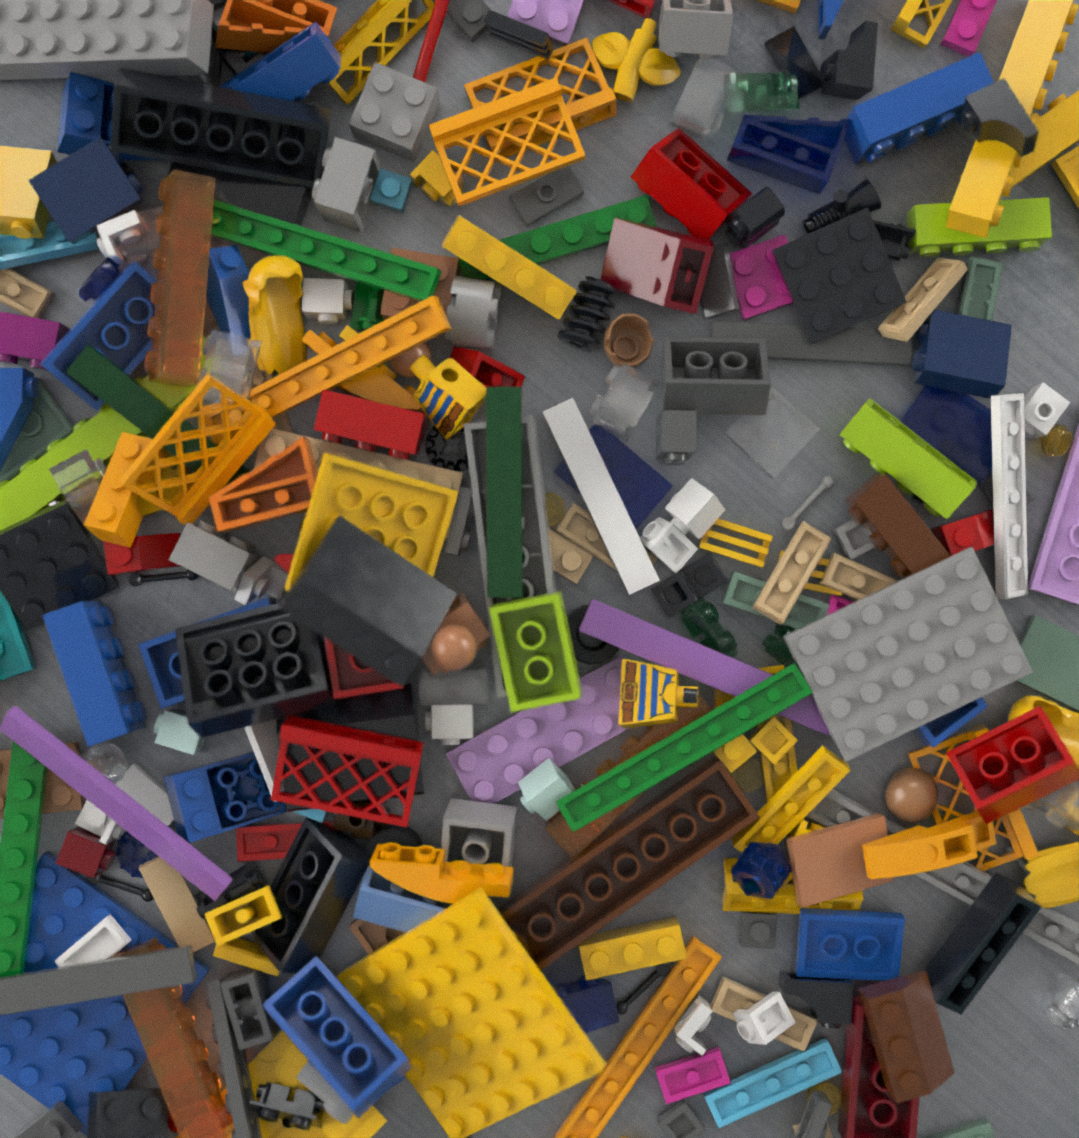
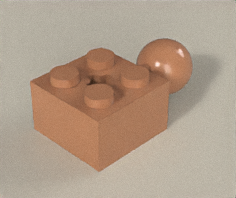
M391 247L390 254L439 268L441 275L433 296L438 297L443 311L447 315L448 305L451 303L452 296H455V294H450L455 275H460L459 258ZM384 290L380 315L383 320H386L420 301ZM424 342L390 359L389 363L397 374L407 378L417 377L410 370V367L422 355H425L431 361L430 347L427 342Z
M464 592L454 598L422 657V660L433 675L438 671L444 674L450 670L455 671L467 667L473 661L476 652L488 643L486 639L491 636L485 622Z

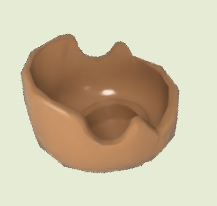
M635 313L622 314L609 324L603 337V348L607 357L616 366L624 369L638 367L646 361L654 344V339L649 330V322Z
M907 767L896 771L892 775L886 787L884 799L889 812L899 820L918 823L927 819L933 813L939 793L935 780L923 769Z

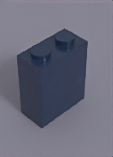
M101 137L28 180L67 240L72 244H76L98 230L96 225L121 216L144 203L139 195L144 191L133 173L125 174L120 166V163L125 161L119 152L110 151L111 143L107 145Z
M934 309L915 334V339L920 342L919 350H916L911 369L916 371L914 384L991 399L992 395H998L1006 384L1012 325Z

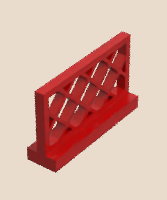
M293 715L286 718L281 727V743L271 800L402 827L408 826L425 742ZM289 743L302 745L309 754V757L295 765L287 754ZM327 751L337 752L344 762L331 772L319 757ZM362 758L371 759L378 768L377 771L366 778L362 777L354 765L355 762ZM314 761L324 776L309 784L299 769ZM285 763L289 767V770L284 772ZM396 765L411 767L410 778L400 785H397L388 770ZM348 768L358 783L343 791L333 776ZM291 774H294L304 788L296 794L281 791L282 780ZM383 775L392 790L377 798L367 783ZM328 781L338 796L330 801L322 800L313 789ZM361 787L372 801L363 808L354 806L348 798L350 794ZM408 787L407 794L405 796L402 790ZM396 794L404 805L403 815L388 813L382 803Z

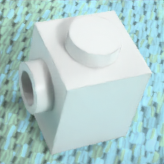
M303 278L302 312L307 318L318 319V323L338 324V319L347 320V310H352L354 296L353 290H348V285L344 279Z
M1044 382L1032 387L1024 397L1025 437L1027 438L1033 437L1036 439L1047 435L1071 403Z
M693 478L679 492L674 494L671 501L665 507L673 518L670 523L684 535L689 532L697 539H700L726 510L712 492Z
M434 702L431 705L432 710H426V731H432V739H440V745L460 744V739H473L474 702Z

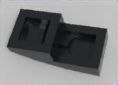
M710 552L651 590L670 618L726 583L728 579Z

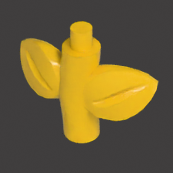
M645 18L642 28L635 30L631 41L625 35L617 32L605 33L593 39L592 48L597 61L603 67L618 70L613 92L619 100L629 103L634 101L640 78L653 87H661L675 81L681 74V70L672 56L659 51V48H653L657 40V36L654 34L657 22L652 19Z

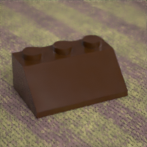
M926 970L858 988L886 1090L896 1103L931 1094L955 1073Z

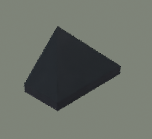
M794 26L765 41L764 45L795 101L822 88L819 70Z

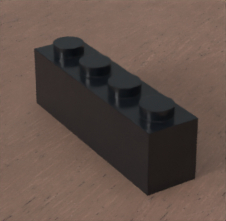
M174 162L171 164L165 184L173 193L189 197L191 192L299 226L303 223L311 199L304 186Z
M995 872L924 970L927 971L936 1004L962 1015L1042 906L1021 884Z

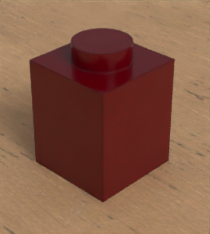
M78 826L67 832L55 864L94 878L103 873L104 870L108 871L116 855V852L112 851L116 840L105 845L99 842L100 836Z

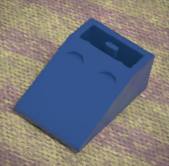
M73 72L69 73L62 92L57 152L71 155L99 137L107 145L111 143L115 83ZM120 153L124 160H158Z
M254 752L163 776L177 833L188 843L287 812L283 802H273L271 800V794Z

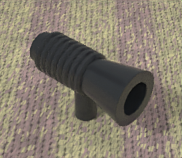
M865 179L849 193H846L844 190L836 191L832 202L809 213L807 219L803 220L802 223L806 233L809 234L865 208H868L870 212L881 209V202L872 183Z

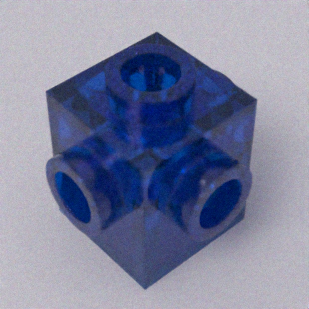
M750 842L730 872L746 896L773 899L792 869L784 856L783 850L777 844Z

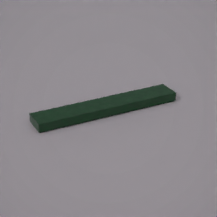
M90 344L85 347L66 370V373L151 439H154L175 413L173 409ZM184 420L180 425L181 433L197 429L187 420ZM206 436L207 449L218 446ZM199 438L182 441L183 454L199 451ZM175 443L162 446L173 456H177ZM199 459L185 462L184 464L196 473L201 467L202 461ZM242 465L225 486L251 471Z
M486 387L487 597L522 598V387Z

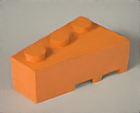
M227 0L218 25L215 48L270 53L314 22L319 24L329 39L337 7L319 0Z
M302 436L277 455H273L251 472L245 473L211 495L209 501L217 531L228 533L307 512L318 476L310 440Z

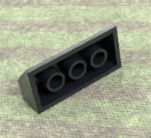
M305 817L270 886L282 918L248 933L280 973H298L316 956L319 959L321 958L372 858L353 838L308 817Z

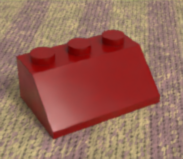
M677 128L653 145L630 176L638 184L642 192L651 195L662 205L663 210L668 215L679 220L692 236L708 240L722 229L731 218V212L747 201L753 194L680 128Z
M323 389L313 430L322 432L321 439L342 444V439L347 438L356 441V448L375 452L376 446L389 449V456L408 460L409 454L418 456L430 419L423 413Z
M1041 705L946 752L986 825L1079 780V769Z

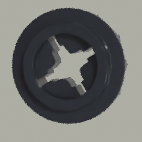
M436 426L432 427L426 436L425 451L435 467L457 472L469 467L464 428L450 438L454 440L461 435L463 436L458 443L459 451L462 454L460 457L453 451L444 453L442 456L440 455L446 444Z

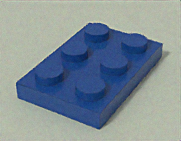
M800 908L795 960L796 976L886 981L899 977L905 924L903 914L896 912Z

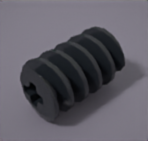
M586 276L585 279L587 281H580L578 285L582 293H576L573 297V301L577 305H572L568 308V313L572 318H565L563 320V326L567 330L559 331L557 337L571 347L584 352H591L588 349V345L599 346L600 343L593 336V333L605 332V329L598 324L599 320H610V317L603 311L604 308H615V304L608 298L609 296L619 297L621 292L603 280Z

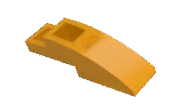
M309 329L301 339L317 355L337 345L334 340L322 331L319 335H316ZM383 363L379 367L376 366L337 386L357 398L419 413L424 412L414 399L416 390L410 385L403 388L394 380L397 378V375Z
M978 811L929 828L918 825L862 845L867 878L880 879L912 875L960 864L978 858L977 851L996 845L993 822L986 825Z
M392 842L377 844L370 860V868L394 884L418 895L451 904L458 902L479 888L484 891L486 896L509 898L514 879V867L503 866L499 863L487 865L471 864L463 860L447 862L445 861V849H436L429 845L411 847L400 846Z

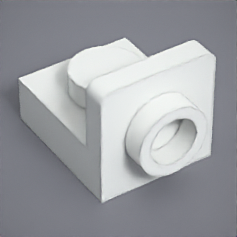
M133 210L96 225L101 236L96 240L105 258L109 257L119 265L125 261L118 244L136 242L141 238V234L149 232L144 218Z
M661 517L650 522L644 528L643 535L640 537L643 546L650 550L675 574L698 550L681 531Z
M263 556L243 573L235 600L243 605H248L256 596L261 598L265 592L277 599H281L286 591L285 585L289 574L280 565Z
M89 800L86 801L75 822L76 825L100 836L99 842L105 845L114 841L115 838L119 840L126 831Z
M771 992L748 1010L738 1009L733 1013L737 1021L736 1026L739 1034L751 1044L766 1045L796 1023L780 992Z
M698 993L674 1026V1031L677 1036L675 1040L682 1048L689 1053L695 1050L703 1056L707 1051L706 1047L695 1033L697 1031L700 1033L707 1027L711 1020L710 1014L712 1009L708 1001Z

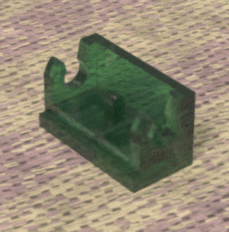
M784 72L724 74L725 113L800 109L795 74H788L787 90H785Z

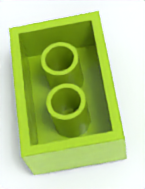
M556 591L493 604L489 611L511 712L580 699L583 691L562 592Z

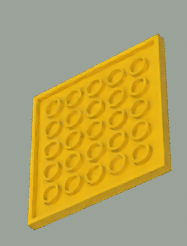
M481 888L343 969L336 976L346 990L408 1058L412 1068L405 1076L449 1138H465L601 1073L606 1065Z

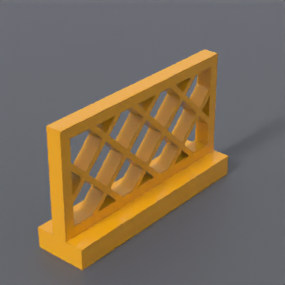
M587 37L553 50L549 60L537 56L464 84L465 92L473 109L486 104L478 101L474 94L482 89L488 88L496 92L492 101L500 99L502 94L508 96L516 93L517 91L506 87L509 79L516 76L527 80L523 90L531 87L533 82L540 84L548 81V79L537 75L539 68L547 64L558 68L554 78L557 77L558 81L563 71L575 74L579 78L574 89L559 85L562 93L570 96L566 107L576 131L617 116V100L612 87L609 88ZM581 51L585 52L587 61L583 69L567 63L571 55ZM585 79L598 83L601 91L592 95L585 94L579 90ZM556 108L545 112L540 122L557 128L562 119L559 109ZM518 122L512 125L509 134L525 140L532 126ZM564 126L562 131L568 133L566 127ZM537 128L530 143L537 146L551 141L553 135ZM490 133L483 135L489 151L493 152L500 138ZM505 140L499 155L505 158L518 154L522 147Z
M557 77L429 125L432 140L441 159L458 207L586 160L585 152L562 97ZM556 108L559 109L562 119L557 128L540 122L545 112ZM523 122L532 126L525 140L509 134L513 124ZM564 126L566 127L568 133L562 131ZM537 128L553 135L547 150L530 143ZM490 133L500 138L493 152L477 146L481 136ZM558 138L571 142L575 150L574 153L564 157L552 151ZM505 140L522 147L515 161L499 155ZM459 145L468 149L462 163L459 164L448 159L445 149ZM527 149L544 156L539 166L529 168L520 164ZM473 152L490 159L483 173L467 167ZM495 161L512 168L507 178L497 180L489 176ZM452 168L458 170L456 176H454ZM463 173L479 179L475 190L461 194L458 184Z
M207 373L119 482L128 490L176 516L183 525L186 526L187 522L193 524L210 504L209 497L228 483L276 423L263 407L255 402H250ZM211 387L220 391V403L203 406L202 398ZM238 407L247 409L239 421L229 422L228 409ZM221 411L222 424L205 427L204 414ZM197 416L198 429L181 433V423L186 418ZM223 433V440L217 447L207 449L206 436ZM199 438L200 450L183 454L182 441ZM175 443L177 456L159 459L158 451L162 446ZM201 459L202 465L196 473L185 475L184 463ZM178 464L179 477L161 480L160 468ZM154 470L155 482L143 485L134 482L141 472ZM180 485V492L172 502L163 498L162 489Z
M983 723L970 727L968 731L946 738L934 748L924 746L907 753L913 768L921 769L917 760L919 757L931 753L942 758L936 774L930 775L934 778L936 785L939 782L955 789L948 806L937 802L932 813L936 825L947 822L950 813L958 817L965 815L953 809L960 792L969 796L966 789L962 788L963 783L959 780L958 784L955 785L940 778L947 761H950L946 752L952 750L957 743L966 740L970 741L988 732V728ZM947 747L945 754L938 752V750ZM975 806L973 808L972 813L977 811ZM937 808L945 811L942 819ZM1020 808L994 822L995 834L1008 838L1013 851L998 855L989 851V847L979 850L978 859L972 865L984 871L1022 857L1029 859L1039 855ZM1001 821L1006 832L998 829ZM985 855L992 857L990 859L984 860Z

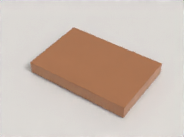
M877 813L787 839L796 900L799 906L802 908L895 881L894 877L867 878L862 845L888 836L884 815Z

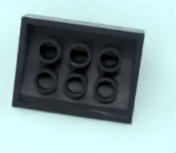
M338 515L278 605L280 609L403 687L422 659L457 593Z
M279 603L175 629L188 725L200 738L336 704V699L333 698L329 664L322 636L280 609Z
M411 683L405 684L404 688L336 698V704L293 715L420 741L417 701ZM287 717L276 719V730L279 749L281 743V727ZM289 743L287 754L295 765L309 757V754L302 745ZM327 751L319 756L330 772L344 763L337 752ZM362 758L354 763L363 778L378 770L371 759ZM422 758L414 795L425 794ZM314 761L299 769L309 784L324 776ZM286 763L284 772L289 770V767L286 765ZM396 765L388 770L397 785H400L410 778L412 768ZM348 768L333 776L343 791L358 783ZM294 774L283 779L284 792L296 794L304 789ZM383 775L367 783L377 798L392 790ZM328 781L313 789L322 800L330 801L338 796ZM362 787L348 796L352 803L371 801ZM408 787L402 790L405 796L407 794ZM286 803L288 812L313 809Z

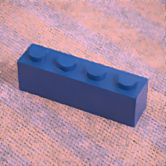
M314 22L219 87L289 101L295 100L297 102L304 99L311 92L313 86L320 82L323 84L328 83L338 75L339 69H341V55L319 24Z

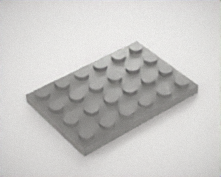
M968 547L783 636L799 671L813 691L811 696L844 762L1033 673L973 547Z

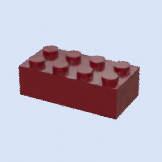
M853 995L852 1025H846L837 1130L842 1138H916L920 1097L896 1103L886 1090L861 996Z

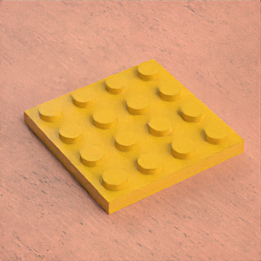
M324 452L285 590L289 589L338 515L433 577L459 491Z

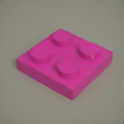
M785 234L730 253L740 307L739 311L743 321L793 304L771 252L773 249L788 243Z

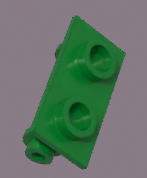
M356 282L349 327L353 330L365 331L384 321L380 315L384 290Z

